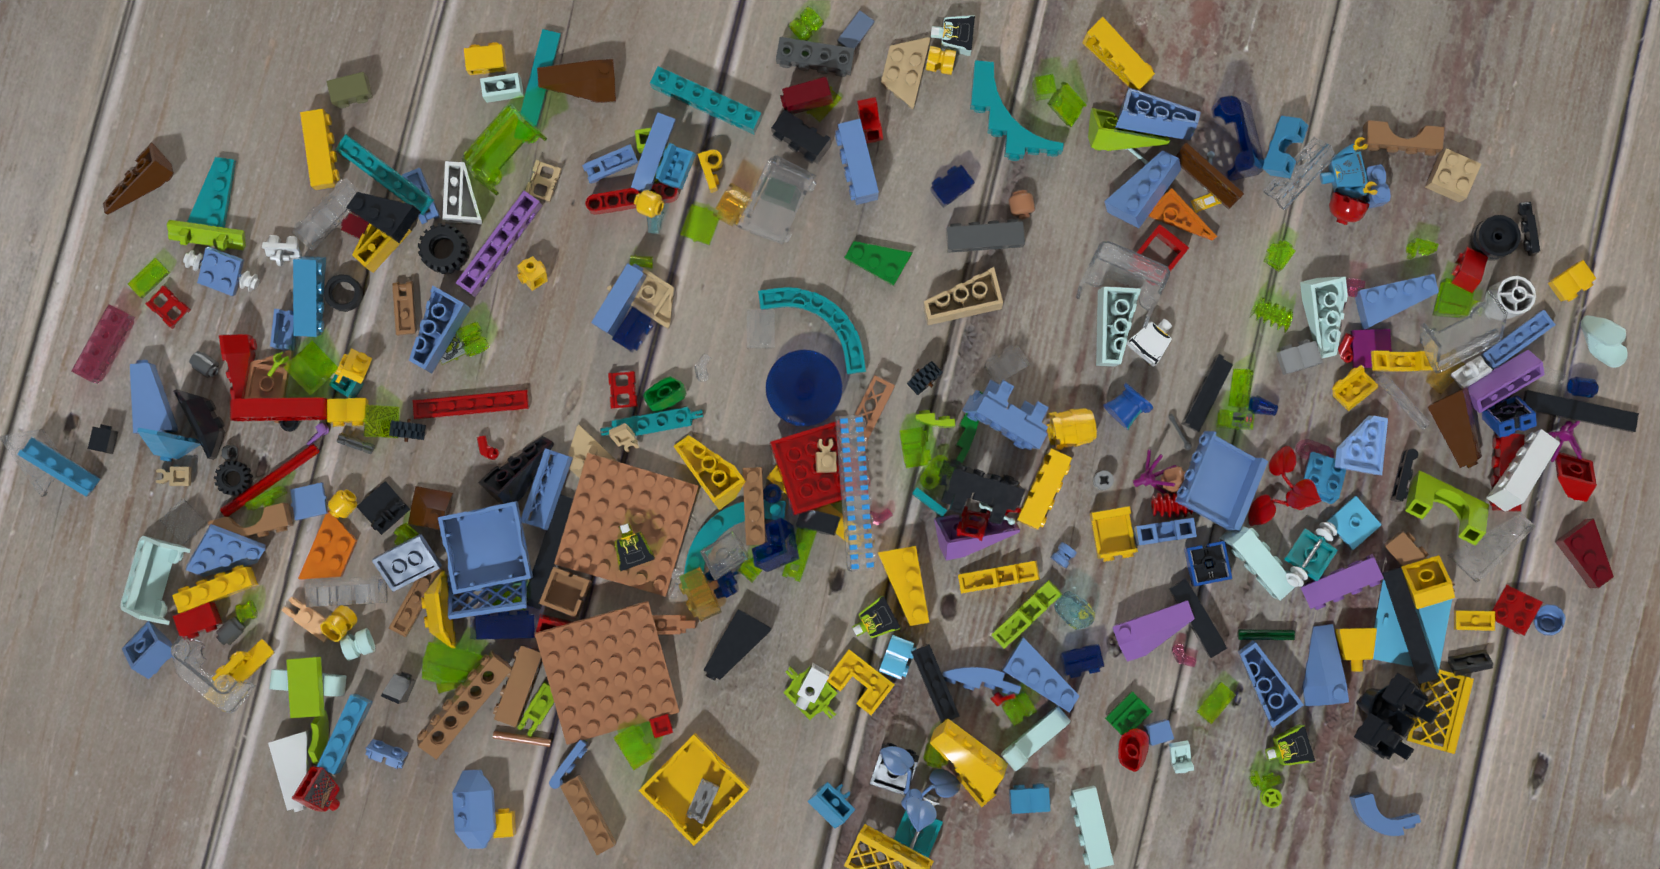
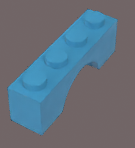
M351 694L317 767H322L325 771L334 775L341 772L348 757V750L352 739L361 723L365 720L373 701L358 694Z

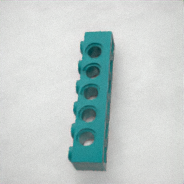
M657 66L650 81L652 89L755 135L762 120L761 112Z

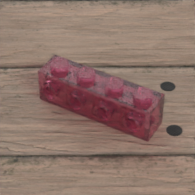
M108 304L71 372L96 384L102 381L106 376L107 367L115 360L117 349L123 345L127 331L132 329L135 317Z

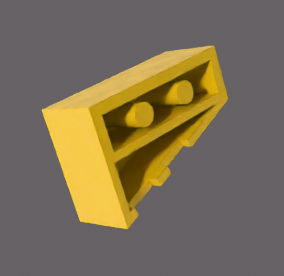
M369 224L365 233H362L352 256L374 273L412 231L409 229L400 243Z

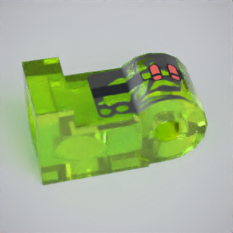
M1226 409L1218 410L1216 428L1253 430L1254 414Z

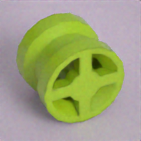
M1266 787L1260 792V801L1267 807L1276 808L1282 802V795L1277 789Z

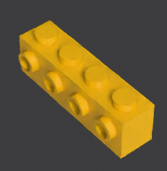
M324 109L300 112L311 187L315 190L338 187L337 181H340L338 169L335 168L337 155L332 147L335 141L329 125H332L330 114Z
M240 565L232 568L233 572L226 574L222 572L214 575L215 579L208 581L204 579L196 582V586L192 588L186 586L178 589V593L172 595L178 613H183L208 602L219 601L257 586L258 582L252 567Z

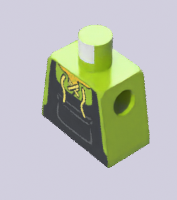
M884 596L879 597L858 614L861 622L852 626L857 637L868 632L870 638L900 629Z
M1301 724L1272 738L1274 747L1265 749L1267 759L1278 758L1281 765L1316 762L1305 726Z

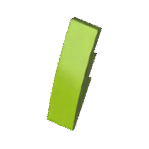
M1048 580L1009 616L991 636L1005 649L1045 612L1062 593Z

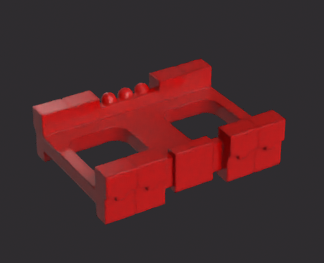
M162 285L161 289L145 304L154 313L163 318L162 320L171 329H174V325L187 312L189 313L191 309L184 302L178 300L167 286ZM162 293L167 297L168 301L159 308L154 303V300ZM174 306L181 311L180 316L176 320H172L168 316V312Z
M635 372L608 373L612 395L610 397L611 409L638 407L637 395H635L636 389L634 388L636 383ZM627 375L628 385L616 386V376ZM619 394H629L630 403L628 405H618L617 396Z
M964 506L962 520L959 521L957 527V536L963 535L978 538L979 541H982L991 511L981 513L968 510V507ZM970 515L981 516L982 520L974 521L970 520L969 517ZM967 527L976 528L978 532L976 534L965 532V529Z

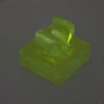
M404 523L393 532L398 536L394 543L398 546L419 534L407 523Z
M755 556L751 559L747 558L738 569L751 583L759 576L764 566L763 563L759 566L753 563L756 559Z

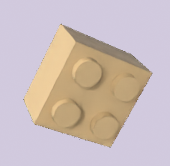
M1446 148L1439 153L1425 188L1460 203L1468 197L1481 163Z

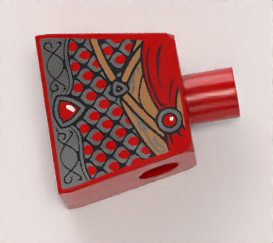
M310 767L292 799L315 811L326 812L328 809L335 811L340 806V801L335 798L340 791V787L324 768Z

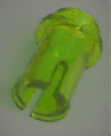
M630 255V265L633 266L635 263L640 267L653 269V256Z

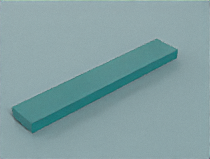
M542 29L514 135L515 139L534 142L547 92L546 89L538 87L537 68L554 66L561 33Z
M345 134L335 150L402 201L414 205L421 211V215L426 213L434 201L433 198L349 135Z

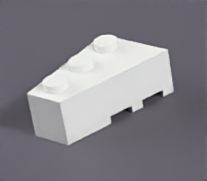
M445 161L443 222L482 224L465 162Z

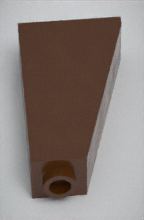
M1465 387L1430 404L1428 409L1459 467L1467 466V468H1471L1478 464L1477 461L1482 457L1469 391Z

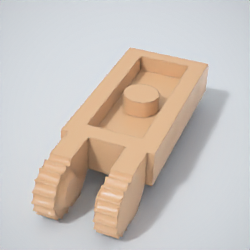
M291 596L289 601L294 606L300 608L299 612L296 614L285 606L282 608V611L318 639L326 642L328 638L324 636L320 628L321 623L326 618L307 604H303Z

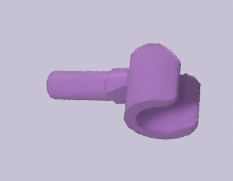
M320 423L315 426L318 433L307 442L308 446L321 436L329 433L326 423Z

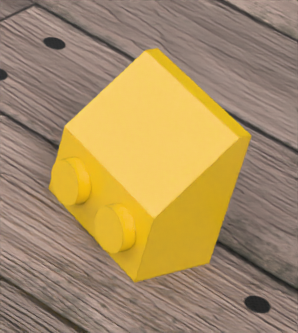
M1439 555L1401 567L1416 609L1455 598L1452 581Z

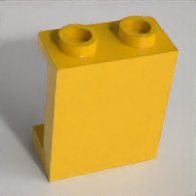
M1130 506L1089 514L1097 558H1103V562L1115 560L1114 556L1122 555V559L1134 557L1133 553L1138 552L1130 520Z

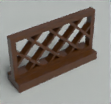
M1187 142L1175 156L1179 158L1181 168L1207 189L1227 209H1230L1244 195L1240 189Z

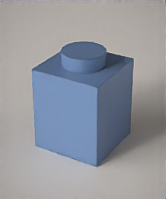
M1167 719L1143 725L1144 731L1149 737V745L1151 746L1174 739L1169 720Z

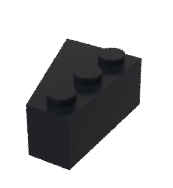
M783 110L771 127L772 136L775 139L788 143V147L796 153L798 151L804 155L803 158L810 163L815 162L818 164L831 147V137L827 135L825 137L817 133L816 128L808 127L801 119L786 110Z
M357 192L346 207L356 216L400 243L421 213L414 205Z

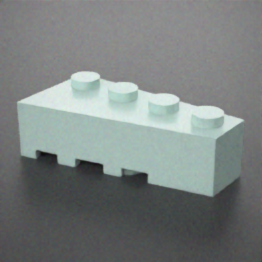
M1102 287L1098 290L1096 366L1115 367L1121 364L1141 289Z

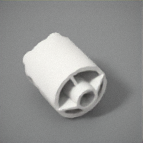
M1520 276L1508 277L1488 288L1485 295V306L1488 314L1499 319H1510L1525 313L1535 303V288L1530 281Z

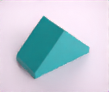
M335 374L329 386L348 398H356L364 383L360 384L345 376L337 383L335 381L338 375Z

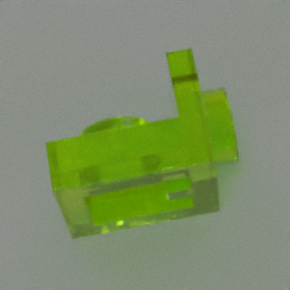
M1415 238L1407 244V259H1413L1416 256L1417 250L1421 255L1428 256L1437 251L1439 244Z
M1257 770L1250 771L1252 775L1249 776L1250 782L1257 790L1261 791L1282 783L1280 775L1273 774V772L1262 775L1263 779H1260Z

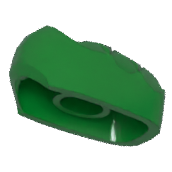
M670 376L647 389L643 397L652 411H660L682 401L687 393L683 383Z

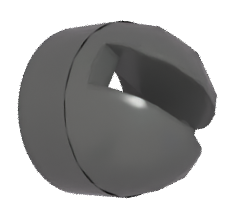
M226 445L221 450V456L225 460L233 461L238 457V448L234 445Z

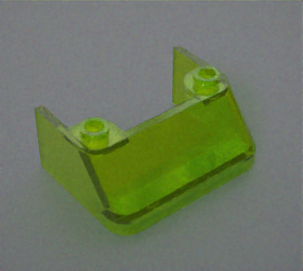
M509 104L467 149L462 157V162H465V166L477 181L497 196L499 192L494 186L498 185L502 180V171L500 169L524 142L527 144L535 143L539 137L546 141L547 137L514 105Z

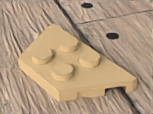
M929 37L889 47L881 84L886 89L892 91L897 98L903 100L911 109H914L930 43Z
M643 268L646 278L631 306L669 329L674 287ZM614 284L612 286L610 285L607 287V290L609 292L613 288Z
M580 425L577 426L568 456L573 458L569 469L579 478L581 476L587 453L617 461Z

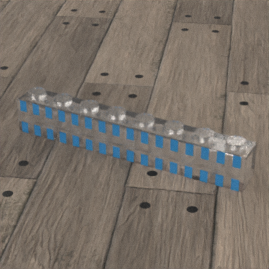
M863 415L835 416L847 570L851 572L874 570V565H876V555L873 553L875 538L874 534L871 533V526H873V516L870 515L872 499L868 493L870 477L867 476L869 460L865 454L868 443L867 438H864L866 420L863 418Z

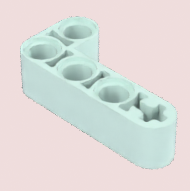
M271 669L269 689L288 691L287 670ZM322 673L323 695L344 696L347 676Z
M1059 706L1055 707L1001 753V756L1014 771H1017L1027 763L1031 755L1064 729L1071 720Z

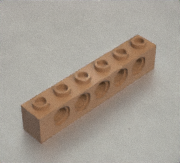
M493 651L482 657L477 669L471 670L467 676V681L456 688L452 699L445 701L442 711L439 714H435L431 718L430 725L426 730L422 729L418 734V747L436 760L512 670L510 664ZM486 671L493 672L489 677L483 676V673ZM473 686L480 687L477 692L470 691ZM461 701L468 702L464 707L458 706V703ZM448 716L455 717L451 722L445 720ZM436 731L443 732L442 735L438 737L433 736V733Z

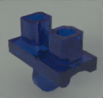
M721 562L711 566L705 577L709 583L717 580L720 587L714 589L716 598H728L737 593L734 585L738 582L734 576L739 574L738 571L732 572L729 566L724 568Z

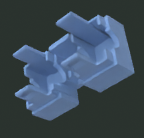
M990 380L983 394L975 390L974 394L969 396L962 410L967 413L969 419L976 422L979 420L985 425H990L994 430L1001 431L1002 435L1014 441L1013 445L1020 449H1040L1047 436L1046 430L1048 426L1043 424L1042 420L1049 407L1039 401L1036 402L1035 406L1024 401L1020 409L1012 404L1009 405L1007 400L1014 386L1005 380H1002L1000 385Z

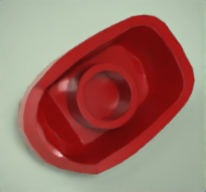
M1139 728L1131 729L1123 734L1119 741V761L1122 766L1133 772L1142 768L1148 754L1149 737L1145 731Z

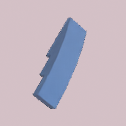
M657 112L631 188L641 192L644 190L651 191L656 178L657 168L663 160V153L669 143V137L676 119Z

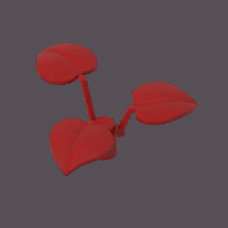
M1290 446L1281 448L1272 456L1269 462V471L1274 476L1282 474L1283 479L1292 490L1287 492L1286 501L1271 500V497L1267 494L1256 498L1251 504L1248 513L1250 526L1269 522L1276 513L1275 503L1303 510L1306 507L1321 502L1313 481L1303 479L1293 486L1286 477V473L1294 470L1297 460L1296 454Z

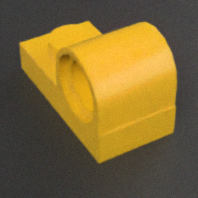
M717 150L699 153L698 157L710 192L718 191L716 185L720 183L717 174L712 173L720 170L723 166L722 155ZM711 157L719 159L716 164L709 163Z

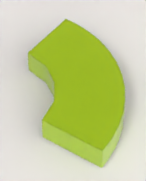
M324 710L325 716L315 717L311 723L312 741L308 753L314 765H318L329 739V720L326 710Z

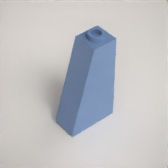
M627 263L592 320V324L611 336H615L646 278L643 268L635 263L633 266Z
M137 360L136 364H130L133 433L139 434L137 432L138 428L160 432L178 431L156 365L148 363V360Z

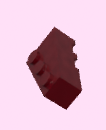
M1594 518L1583 520L1555 541L1589 588H1600L1614 577Z

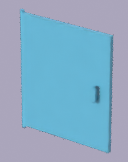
M1383 580L1374 624L1377 632L1373 659L1413 667L1385 581ZM1452 599L1420 609L1415 607L1437 673H1439Z

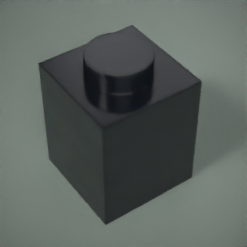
M100 424V428L92 427L87 449L113 454L118 432L113 431L112 426Z

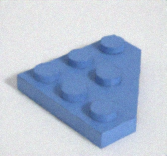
M210 524L187 563L186 571L206 577L232 570V568L240 565L256 564L265 551L266 545Z

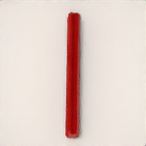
M311 444L220 509L222 515L229 517L320 452L315 444Z

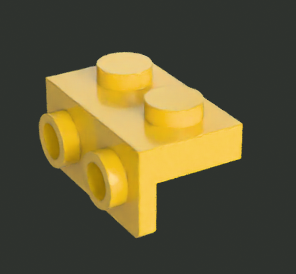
M351 348L348 355L344 353L335 372L338 375L335 382L339 383L342 377L345 376L361 384L372 358L365 353Z
M1360 365L1358 368H1353L1343 380H1338L1333 385L1332 393L1333 397L1350 411L1378 388V384L1365 373L1364 367Z

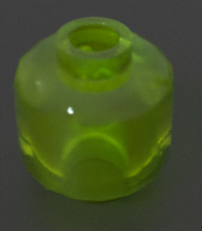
M930 742L926 744L923 760L927 762V766L938 769L946 766L948 761L941 756Z

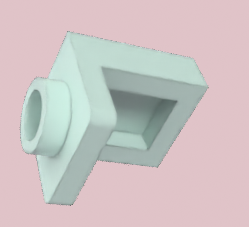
M1188 740L1170 743V760L1175 773L1193 771L1194 765L1191 761Z

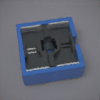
M1518 395L1501 400L1482 412V420L1500 438L1515 433L1516 430L1525 431L1537 426L1536 413Z
M1225 541L1206 544L1205 548L1202 545L1184 548L1192 586L1233 579Z

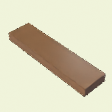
M440 568L414 581L389 629L403 637L408 636L423 609L421 597H424V593L444 569Z

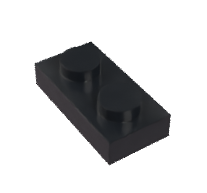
M1486 649L1448 657V664L1455 676L1493 669V662Z

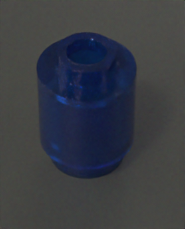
M1574 377L1570 378L1567 382V392L1573 396L1593 398L1599 390L1595 379Z

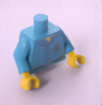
M1357 138L1355 144L1342 149L1332 158V162L1328 166L1329 172L1320 173L1321 184L1332 183L1334 192H1339L1341 195L1350 198L1365 196L1367 193L1371 195L1377 194V190H1371V187L1377 186V184L1372 181L1368 182L1361 151L1357 152L1358 149L1364 150L1368 147V144L1360 146V142L1365 140V138Z

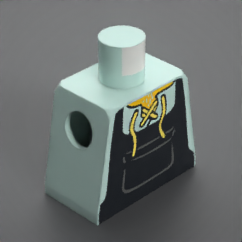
M975 16L944 18L943 27L932 26L931 38L942 39L941 48L944 50H955L956 53L970 56Z

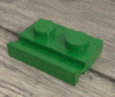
M1131 691L1105 719L1122 736L1129 730L1137 728L1153 711Z

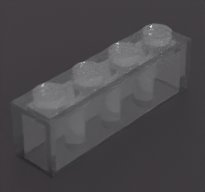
M347 178L340 180L335 185V189L331 193H327L321 199L322 202L317 207H313L308 212V216L294 226L295 229L292 233L313 251L342 222L343 218L351 213L346 207L354 195L361 191Z

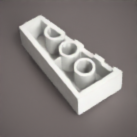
M1542 429L1535 433L1531 432L1526 437V443L1516 453L1514 460L1487 496L1488 500L1505 512L1525 502L1560 444L1559 441Z

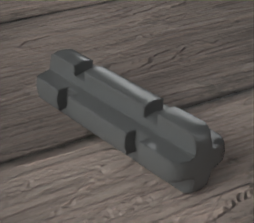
M342 433L338 435L337 443L346 444V446L360 451L363 450V452L372 454L375 449L374 444L365 443L363 440L351 436L348 437V435Z

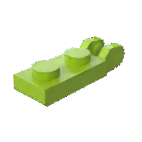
M544 681L517 727L519 730H522L529 718L533 720L534 724L527 734L530 737L538 726L541 725L554 704L548 682Z

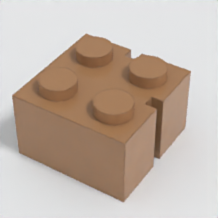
M553 567L539 604L573 617H578L584 604V600L581 598L587 596L592 581L578 575L572 576L573 573Z

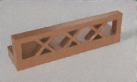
M874 375L848 427L849 433H845L843 437L848 438L849 435L857 433L858 437H860L859 432H856V430L851 432L853 426H855V429L857 427L855 418L866 416L868 423L861 437L864 436L865 441L858 442L856 447L848 443H842V441L841 445L847 448L850 447L855 453L861 455L862 451L858 452L857 447L866 445L895 385ZM876 381L886 385L884 392L875 395L873 390ZM881 396L879 402H877L876 397ZM874 398L876 403L875 410L866 412L865 402Z

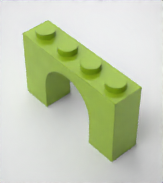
M1420 470L1409 484L1405 511L1423 520L1433 507V502L1444 504L1459 519L1458 537L1476 546L1486 534L1489 504Z

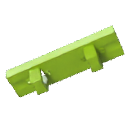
M175 220L167 222L168 239L180 241L179 244L188 245V243L216 246L217 250L225 251L226 248L244 250L246 247L244 230Z

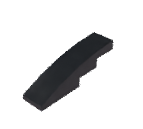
M1183 579L1170 587L1169 590L1177 604L1189 601L1195 618L1189 624L1207 655L1212 658L1226 650L1227 647L1188 581Z

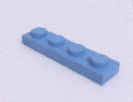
M1542 310L1482 353L1481 356L1489 367L1494 370L1554 327L1555 323L1546 311Z

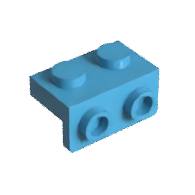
M669 143L668 147L664 150L661 165L657 168L656 179L662 184L682 190L696 154Z

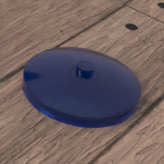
M796 350L785 354L774 363L767 376L766 396L770 407L780 419L795 426H814L825 421L835 412L842 397V379L837 367L828 357L813 350Z

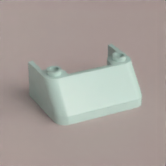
M142 536L139 539L122 596L121 610L137 619L169 625L170 621L163 618L167 613V606L162 600L172 563L176 564L178 561H181L184 552L190 553L191 549L152 537Z

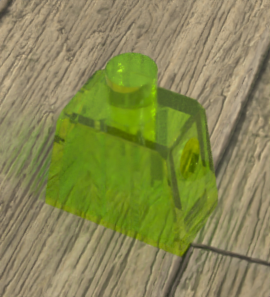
M1449 278L1440 281L1433 316L1465 318L1469 316L1470 311L1480 312L1482 302L1473 300L1475 291L1473 293L1452 284V280Z

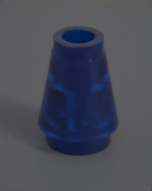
M1257 395L1250 398L1247 409L1252 414L1275 416L1278 411V405Z

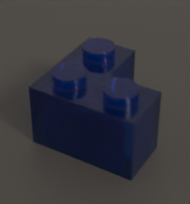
M782 518L765 524L768 542L752 548L755 567L769 572L798 560L799 554L793 524Z

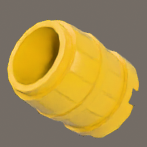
M1080 408L1069 409L1059 413H1047L1046 419H1050V424H1046L1048 426L1047 433L1050 444L1055 445L1054 450H1061L1064 447H1078L1091 443L1096 439V422L1091 410Z

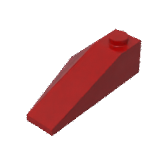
M248 334L219 335L222 360H226L228 364L226 377L233 385V387H230L231 398H244L250 363L255 361L256 340Z

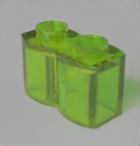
M923 427L900 430L899 434L905 469L929 465L928 461H932L930 449L926 450L925 442H928L927 430L923 431Z

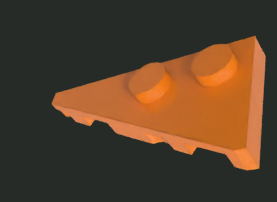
M1172 188L1161 197L1148 216L1211 241L1217 237Z

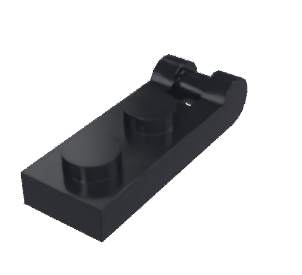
M1416 449L1404 450L1401 454L1391 501L1402 502L1407 498L1409 491L1407 488L1408 480H1411L1413 475L1412 463L1413 460L1418 458V451Z

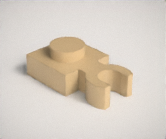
M626 423L609 430V436L618 447L624 445L626 452H630L629 446H635L636 449L639 448L635 433Z
M819 439L817 446L821 452L816 453V473L836 472V452H830L833 440L829 439L828 446H823L822 439Z
M170 467V472L164 469L156 470L157 473H163L164 475L163 479L156 480V483L165 484L169 481V486H191V467Z

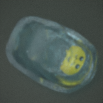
M1066 591L1055 602L1056 612L1075 630L1089 627L1095 620V611L1092 606L1077 594Z

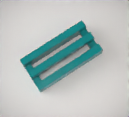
M916 487L912 492L913 496L938 515L944 516L947 512L944 507Z

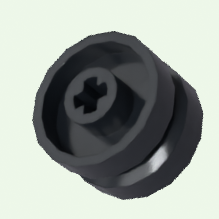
M1494 215L1485 219L1473 228L1470 235L1472 249L1487 256L1490 261H1495L1511 254L1517 249L1521 240V232L1518 225L1513 219L1505 215Z

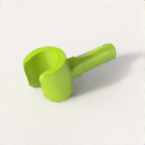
M283 352L275 354L273 356L274 364L267 375L272 377L280 364L289 361V356L282 359L281 355Z

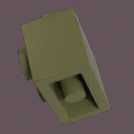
M364 72L326 81L331 103L335 107L346 108L352 103H366L368 99L373 98L368 76Z

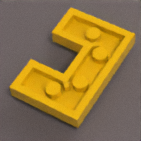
M848 649L829 674L827 682L841 692L852 677L867 687V690L856 704L872 716L895 684Z

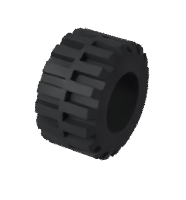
M439 223L436 227L434 225L430 226L431 229L429 231L426 229L424 231L425 235L419 238L421 243H418V248L420 249L418 254L422 262L434 272H440L441 274H446V272L452 274L454 273L453 270L459 271L461 269L460 266L466 264L465 259L469 258L467 252L470 249L467 245V239L457 228L449 224L443 225ZM443 239H450L454 245L451 255L444 259L436 258L434 255L436 244Z

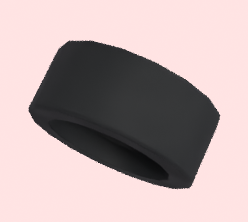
M339 274L333 276L326 283L324 297L331 307L338 311L348 312L359 306L362 301L363 290L356 279L349 275ZM348 282L354 288V297L347 304H339L333 298V289L338 283Z

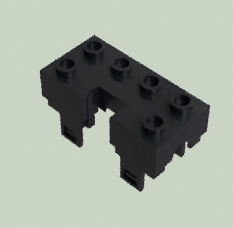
M951 459V461L944 460L938 475L940 477L939 484L946 486L941 502L949 504V510L962 514L967 498H971L972 493H974L973 500L987 503L988 506L993 508L989 522L999 525L1002 524L1007 509L1015 511L1017 505L1020 506L1025 489L1020 486V482L1014 480L1012 476L1004 474L1001 477L991 473L985 474L984 471L975 468L973 470L955 459ZM986 508L980 510L981 513L989 511Z
M1397 673L1390 680L1389 686L1381 696L1386 701L1376 716L1371 713L1368 715L1362 726L1357 729L1354 738L1370 752L1382 759L1386 758L1389 760L1395 753L1408 760L1414 749L1403 743V739L1400 736L1406 738L1416 723L1411 718H1421L1432 724L1439 713L1426 706L1430 698L1412 680Z

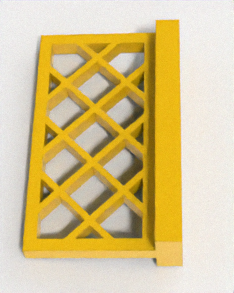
M1439 669L1437 674L1441 680L1433 685L1429 681L1421 683L1420 690L1426 692L1431 689L1436 699L1426 706L1428 707L1438 701L1443 711L1437 717L1445 713L1449 719L1448 725L1441 728L1435 719L1434 723L1439 730L1429 735L1423 726L1428 722L1424 721L1421 723L1419 718H1412L1415 722L1417 720L1419 725L1415 726L1414 724L1408 733L1406 741L1455 754L1474 678L1462 675L1455 676L1451 672ZM1451 677L1459 679L1458 687L1450 690L1445 682ZM1443 682L1448 693L1438 697L1433 687ZM1450 694L1454 703L1452 707L1445 709L1440 699ZM1421 726L1426 737L1421 740L1413 739V731ZM1440 732L1444 738L1443 746L1435 745L1430 737ZM1429 739L1430 743L1424 742V740Z
M864 824L844 866L849 869H869V867L877 866V869H882V864L889 863L891 869H896L893 862L898 861L903 864L904 869H930L934 861ZM860 841L867 844L870 850L861 851ZM876 852L884 853L887 859L879 861ZM872 854L875 862L867 864L863 855ZM859 857L862 865L857 866L853 864L851 859Z

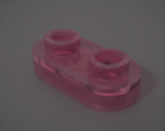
M1310 439L1300 440L1295 446L1296 454L1306 460L1309 459L1311 452L1322 454L1323 451L1327 453L1328 457L1334 458V452L1329 446ZM1305 445L1309 446L1308 452L1304 451Z

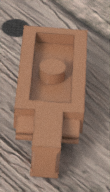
M653 615L658 635L686 633V629L696 628V620L686 621V616Z

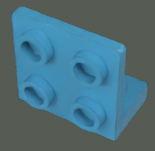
M1311 452L1303 479H1310L1314 482L1321 501L1333 504L1340 497L1346 469L1336 468V459Z

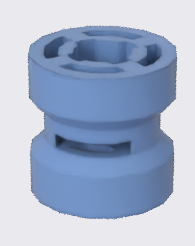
M1061 542L1058 546V551L1053 553L1050 558L1062 567L1067 568L1069 560L1074 558L1077 552Z

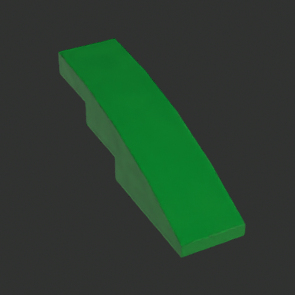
M967 413L959 424L965 430L955 445L962 449L956 460L962 463L970 450L979 420L976 422L969 419Z

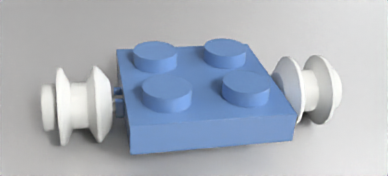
M212 247L205 248L204 256L202 253L195 255L194 250L187 252L184 256L183 262L186 268L193 266L194 271L200 269L197 283L230 296L236 295L238 283L241 289L245 288V286L248 287L249 292L253 291V289L256 290L260 280L257 274L250 276L249 271L241 274L244 260Z

